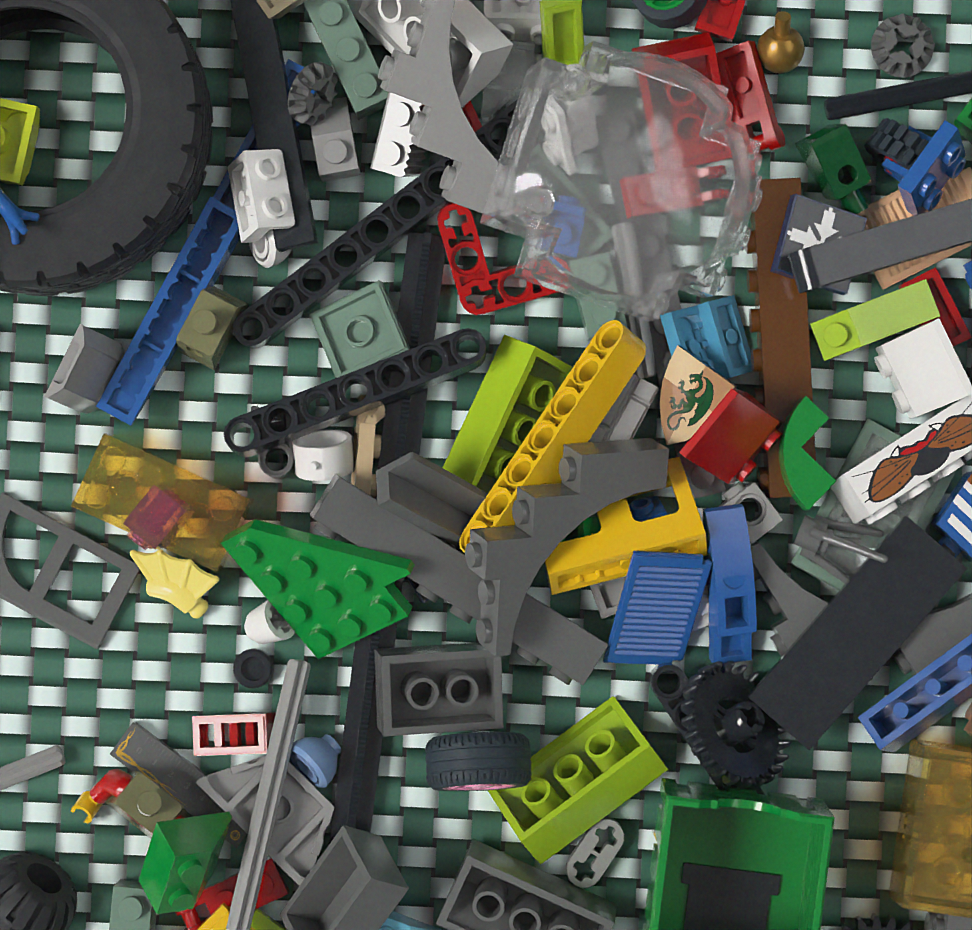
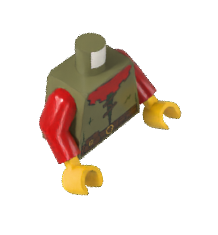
M121 769L110 770L90 791L83 792L71 809L72 813L76 809L85 811L88 816L84 823H90L102 804L106 803L150 839L152 838L156 822L189 817L183 805L140 771L126 773Z

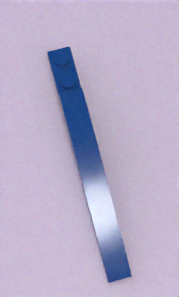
M288 59L285 67L290 89L294 79L304 67ZM311 90V93L314 94L313 97H315L317 92ZM296 121V126L298 130L301 123ZM253 124L233 161L244 150H258ZM228 170L213 198L210 197L96 405L97 408L130 426L135 422L178 348L177 336L202 289L214 286L240 240Z

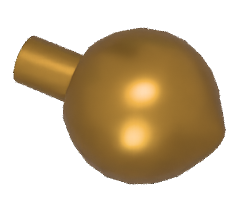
M784 11L778 12L775 15V25L767 29L758 39L757 43L761 64L767 70L774 73H786L796 68L802 61L805 51L801 35L794 28L790 27L791 15Z

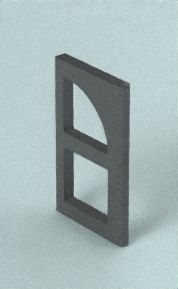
M2 492L0 495V598L98 650L102 646L109 628L140 572L139 567L133 560ZM12 511L59 536L30 590L20 584L14 577L5 556L4 536ZM74 544L121 569L93 624L45 599Z

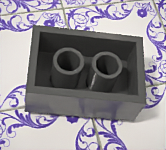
M479 642L374 649L377 728L384 737L503 728L501 656L495 657Z

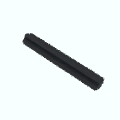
M972 70L827 98L824 101L825 114L828 120H835L972 93Z

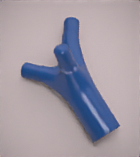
M0 189V214L10 230L11 243L17 245L20 243L19 232L22 235L28 233L23 220L38 221L39 214L18 208Z

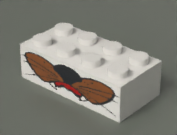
M972 394L958 400L836 479V482L830 488L854 524L863 519H866L868 524L879 520L898 508L894 502L895 499L898 498L901 503H904L931 486L927 480L929 477L936 482L964 465L960 457L964 456L966 461L972 459Z

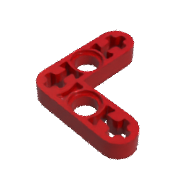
M449 202L439 210L437 216L439 231L459 300L467 312L474 315L489 313L560 292L569 284L571 279L570 268L566 261L555 255L544 256L489 273L474 218L469 208ZM456 210L459 215H466V220L461 222L464 237L472 233L473 240H460L452 246L449 245V239H457L451 225H444V221L450 218L449 211ZM465 247L472 248L477 253V262L470 269H462L455 263L456 253ZM554 264L557 269L563 268V274L558 275V283L552 284L549 279H542L537 281L541 288L533 291V281L527 272L528 269L535 268L534 273L538 276L548 272L547 265ZM512 274L521 275L526 280L525 290L517 296L509 295L504 290L505 279ZM497 279V289L503 300L495 302V295L491 294L482 298L483 304L480 306H476L474 301H466V296L472 294L471 288L473 286H478L481 291L493 289L489 281Z

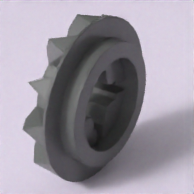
M904 13L885 19L876 28L871 40V52L877 66L885 73L900 78L911 77L921 72L931 61L935 47L931 28L927 27L919 17L908 16ZM896 35H900L904 40L909 37L911 39L916 37V40L909 47L910 56L906 55L904 51L889 53L898 42Z
M313 62L304 67L296 76L288 96V110L295 121L312 126L317 119L324 120L327 108H333L331 102L333 97L338 94L335 85L339 77L333 73L332 67L322 62ZM311 90L317 92L315 97H313L314 94L311 93Z

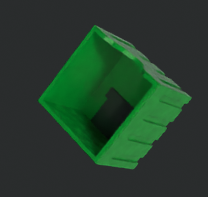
M661 779L660 794L663 803H658L655 827L657 844L653 843L650 866L652 883H648L645 906L647 923H643V930L821 929L835 819L822 798L807 797V800H799L796 795L767 791V795L757 794L754 789L741 790L737 787L727 786V790L717 789L715 784L688 781L687 785L677 784L676 779Z

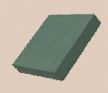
M380 280L310 314L335 378L411 349L386 288Z

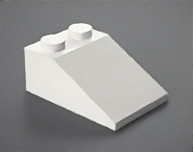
M940 319L917 327L875 348L878 356L874 357L876 366L883 378H890L896 390L892 393L894 403L901 414L907 412L909 419L972 394L971 382Z

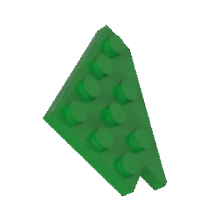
M257 519L227 533L220 543L317 659L408 617L413 607L393 583L411 574L415 564L410 559Z

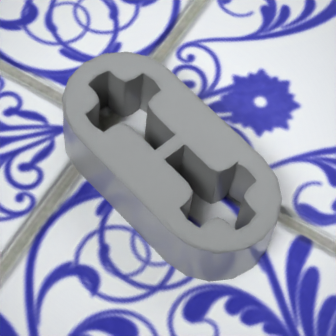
M604 817L589 828L569 856L566 863V872L569 880L574 885L580 888H588L595 885L621 848L624 841V833L620 824L615 819ZM608 826H612L614 828L612 834L616 838L615 842L612 844L606 841L599 851L596 850L595 846L599 842L596 830L598 828L606 830ZM591 853L595 855L590 865L594 871L593 875L590 877L584 874L581 879L576 877L577 868L574 866V863L576 861L584 863Z

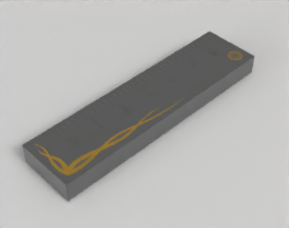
M134 721L111 751L110 755L131 771L143 773L183 805L185 810L194 817L224 812L195 783L199 778L207 776V774ZM231 820L225 840L237 848L247 834Z

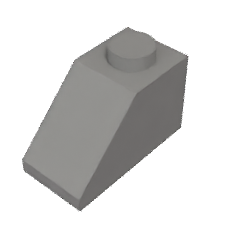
M347 97L332 99L333 108H327L324 120L317 119L311 126L316 161L322 182L361 175Z

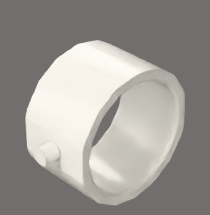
M318 430L292 442L295 474L301 479L326 481L332 480L335 474L344 477L354 471L352 435L349 432L342 430Z

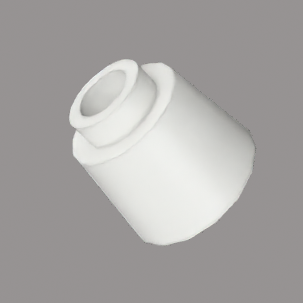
M268 600L249 612L244 624L245 633L248 638L258 644L286 640L295 633Z

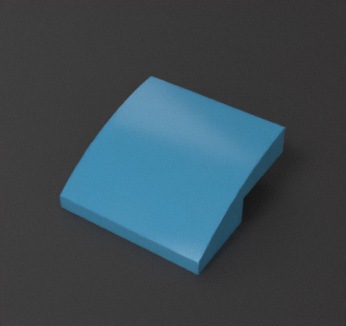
M734 295L660 315L671 357L677 345H680L726 379L752 372L751 352Z

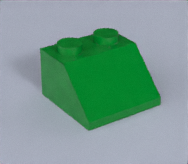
M230 812L156 822L139 876V882L156 914L180 912L194 908L214 873L232 820Z

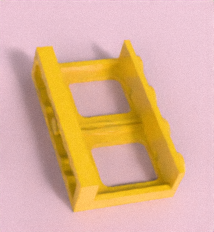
M680 457L668 459L666 488L671 486L673 488L679 510L673 514L638 522L633 519L627 499L624 498L598 511L597 515L601 525V530L598 533L560 542L544 562L552 595L626 576L633 551L707 555L706 532ZM650 490V491H645V492L636 493V494L631 495V496H629V497L636 496V495H640V494H644V493H648V492L655 491V490Z

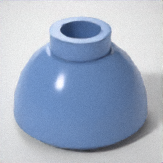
M325 734L322 738L304 737L293 742L290 761L312 785L325 788L332 781L336 773L337 755L341 753V748L335 739L328 734Z

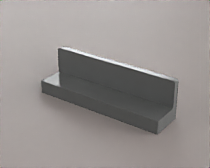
M410 452L376 470L377 503L379 507L460 549L459 541L461 534L483 500L486 499L488 493L414 452Z

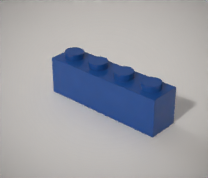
M972 634L858 717L879 750L896 752L972 696Z

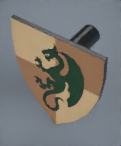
M677 345L669 361L662 381L660 395L661 425L667 445L689 441L730 389H736L737 387L680 345Z

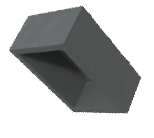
M343 825L279 915L287 930H380L383 923L402 900L409 888L380 835Z

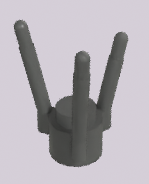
M817 514L815 518L805 515L793 543L802 547L801 556L813 560L844 584L850 577L818 554L817 550L825 553L830 543L882 563L888 561V557L884 554L834 536V531L831 529L878 538L884 536L882 530L829 520Z

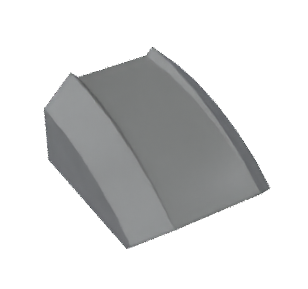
M80 324L44 397L85 414L100 410L96 405L125 354L121 343Z

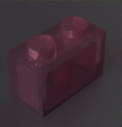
M154 484L123 524L130 529L127 536L144 550L148 548L151 550L153 548L161 549L169 545L196 510L165 485Z

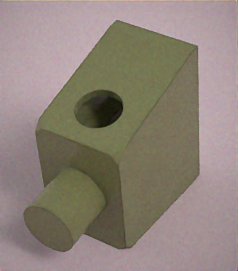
M215 286L202 289L177 336L176 342L179 352L215 370L234 334L233 324L235 319L247 309L249 304Z

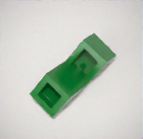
M807 396L801 397L791 409L783 425V435L779 441L781 474L790 495L802 510H809L836 482L802 448L829 419Z

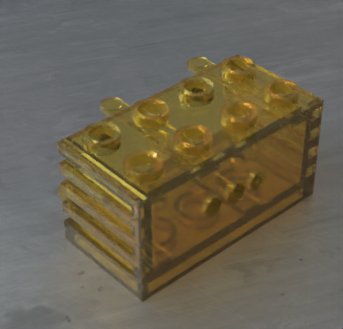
M912 739L910 742L888 894L902 908L972 918V747Z

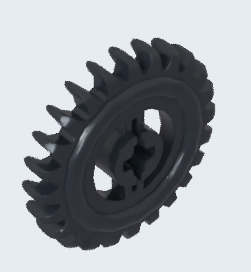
M717 661L709 666L700 668L696 675L690 677L689 687L683 691L686 701L681 703V711L687 716L682 718L681 722L689 730L685 734L686 741L693 742L694 746L691 749L693 755H700L702 757L700 765L704 769L710 766L711 775L715 779L722 777L724 784L729 787L735 784L741 790L748 787L756 789L763 784L773 781L775 775L783 771V766L776 764L785 762L789 755L781 754L779 751L789 747L792 742L781 740L779 735L787 731L747 697L755 688V679L759 676V672H754L744 677L743 673L747 669V665H740L732 670L735 665L734 661H728L724 664L721 661ZM729 700L736 705L725 709L718 704V701ZM741 743L748 751L746 753H738L727 746Z

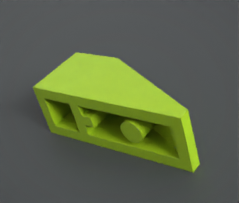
M927 279L810 323L824 361L941 315Z

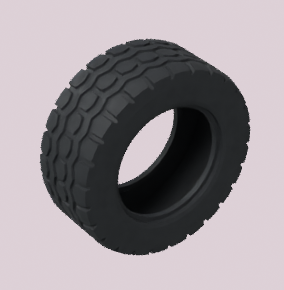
M0 0V40L17 33L32 30L65 31L86 38L102 47L112 56L121 75L126 98V119L120 145L107 169L88 189L73 199L55 207L27 211L38 213L39 220H23L28 233L22 235L19 232L20 243L17 245L11 243L10 230L0 214V291L14 294L23 293L31 296H55L64 292L67 294L83 292L96 288L103 282H112L135 269L134 266L139 262L144 263L155 255L166 244L165 240L169 235L176 233L190 213L189 207L192 201L197 200L207 174L205 171L206 165L210 162L213 143V131L211 130L213 108L210 91L207 88V79L199 57L183 28L164 0Z

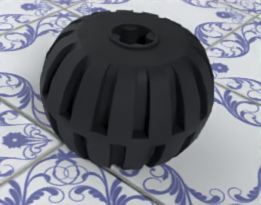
M20 851L3 857L0 860V930H68L77 909V891L74 882L70 881L71 877L69 874L60 868L61 866L55 861L52 862L49 860V857L43 854L39 856L36 852Z

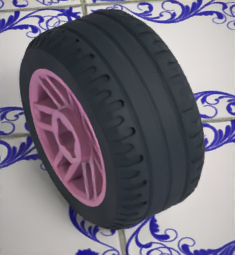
M474 732L433 737L427 742L425 747L427 783L433 790L484 791L526 786L532 776L529 739L524 734L514 732Z

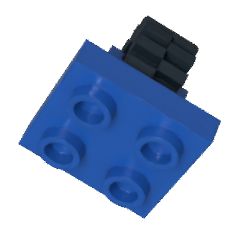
M883 118L864 145L866 151L873 155L872 158L882 163L881 166L884 167V172L900 182L898 188L906 210L914 216L925 213L926 210L931 211L937 206L943 195L941 189L949 178L955 179L960 174L966 163V154L959 129L946 120L935 135L930 137L911 126L907 127L903 124L900 125L893 119Z

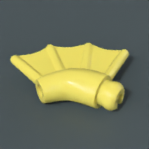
M158 549L154 553L130 551V556L148 580L146 591L149 596L168 601L183 613L188 612L192 618L198 619L204 615L208 609V602L201 597L219 582L217 575L214 576L203 571L192 559H178L166 554L162 549Z

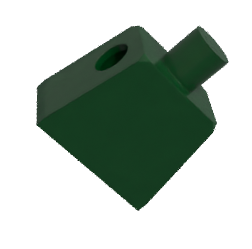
M846 124L827 125L795 143L825 199H840L845 211L858 214L870 206L861 187L870 183L871 177ZM842 168L843 178L839 181L838 172Z

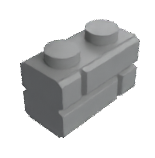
M633 374L588 442L633 439L659 388Z

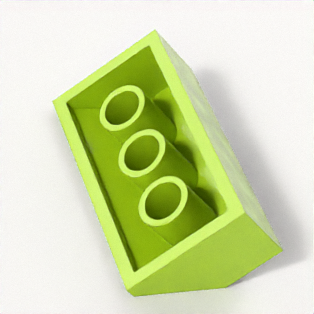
M504 335L443 465V469L489 493L573 367L536 346Z
M612 696L531 757L532 776L526 786L487 791L521 843L541 865L665 773L668 768L616 698Z

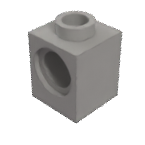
M739 481L722 494L726 501L720 504L719 507L740 504L746 498H751L757 503L759 509L757 516L753 520L747 521L750 544L783 521L782 517L755 482H749L747 485H744V483Z

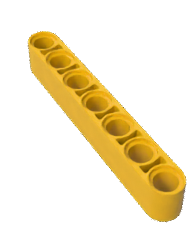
M611 320L600 327L487 494L486 499L483 500L463 530L459 545L464 553L466 545L470 543V529L515 525L512 506L517 499V486L561 483L559 462L563 458L564 444L588 442L643 361L647 349L646 344L620 321Z

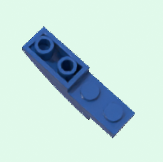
M742 504L703 509V526L706 532L707 555L703 556V560L712 561L706 583L709 600V659L712 663L721 661L723 664L728 661H734V663L752 660V633L757 632L752 553L744 507Z

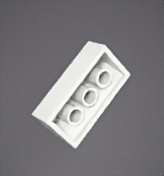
M356 0L352 13L391 54L394 49L409 54L411 47L407 45L409 33L415 22H421L425 8L421 6L422 0ZM455 0L450 28L449 53L452 77L461 107L466 105L498 76L514 45L469 0Z

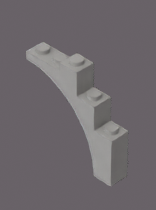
M422 0L421 6L425 8L420 23H414L407 40V45L411 47L409 54L394 49L391 57L387 55L384 57L378 73V79L382 80L380 88L424 105L422 112L417 111L414 114L409 134L413 135L411 143L454 160L452 167L448 165L441 177L440 188L443 189L441 195L449 202L537 233L551 195L520 180L502 166L480 142L463 113L453 83L449 53L451 16L455 0Z

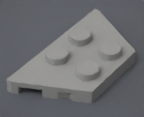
M266 755L201 777L195 782L224 812H230L232 820L247 835ZM289 762L267 855L300 886L314 867L317 856L320 854L324 841L323 838L335 807Z

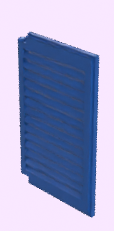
M633 551L603 662L659 665L662 663H672L673 660L682 661L711 570L712 561L703 560L702 554Z

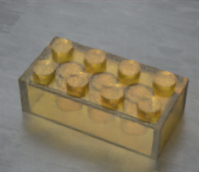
M104 433L71 506L182 557L192 559L193 562L219 572L222 571L229 556V553L220 543L227 533L243 525L254 499L120 438Z

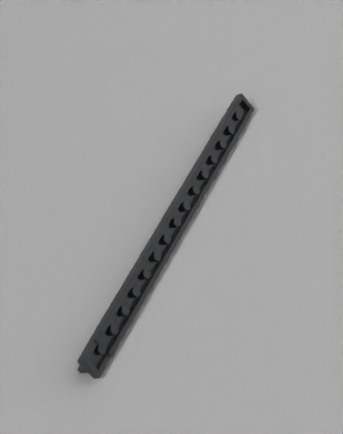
M409 232L397 317L411 349L433 341L435 338L446 251L441 236L432 235V233L424 232V234ZM432 355L424 357L420 363V368L424 372L430 373ZM396 369L390 370L388 387L395 388L400 386L405 378L404 373ZM428 388L386 404L378 469L410 452L420 454ZM399 580L393 582L402 593L403 582ZM398 621L355 642L329 844L343 825L371 833L383 734L377 728L374 649L395 647Z

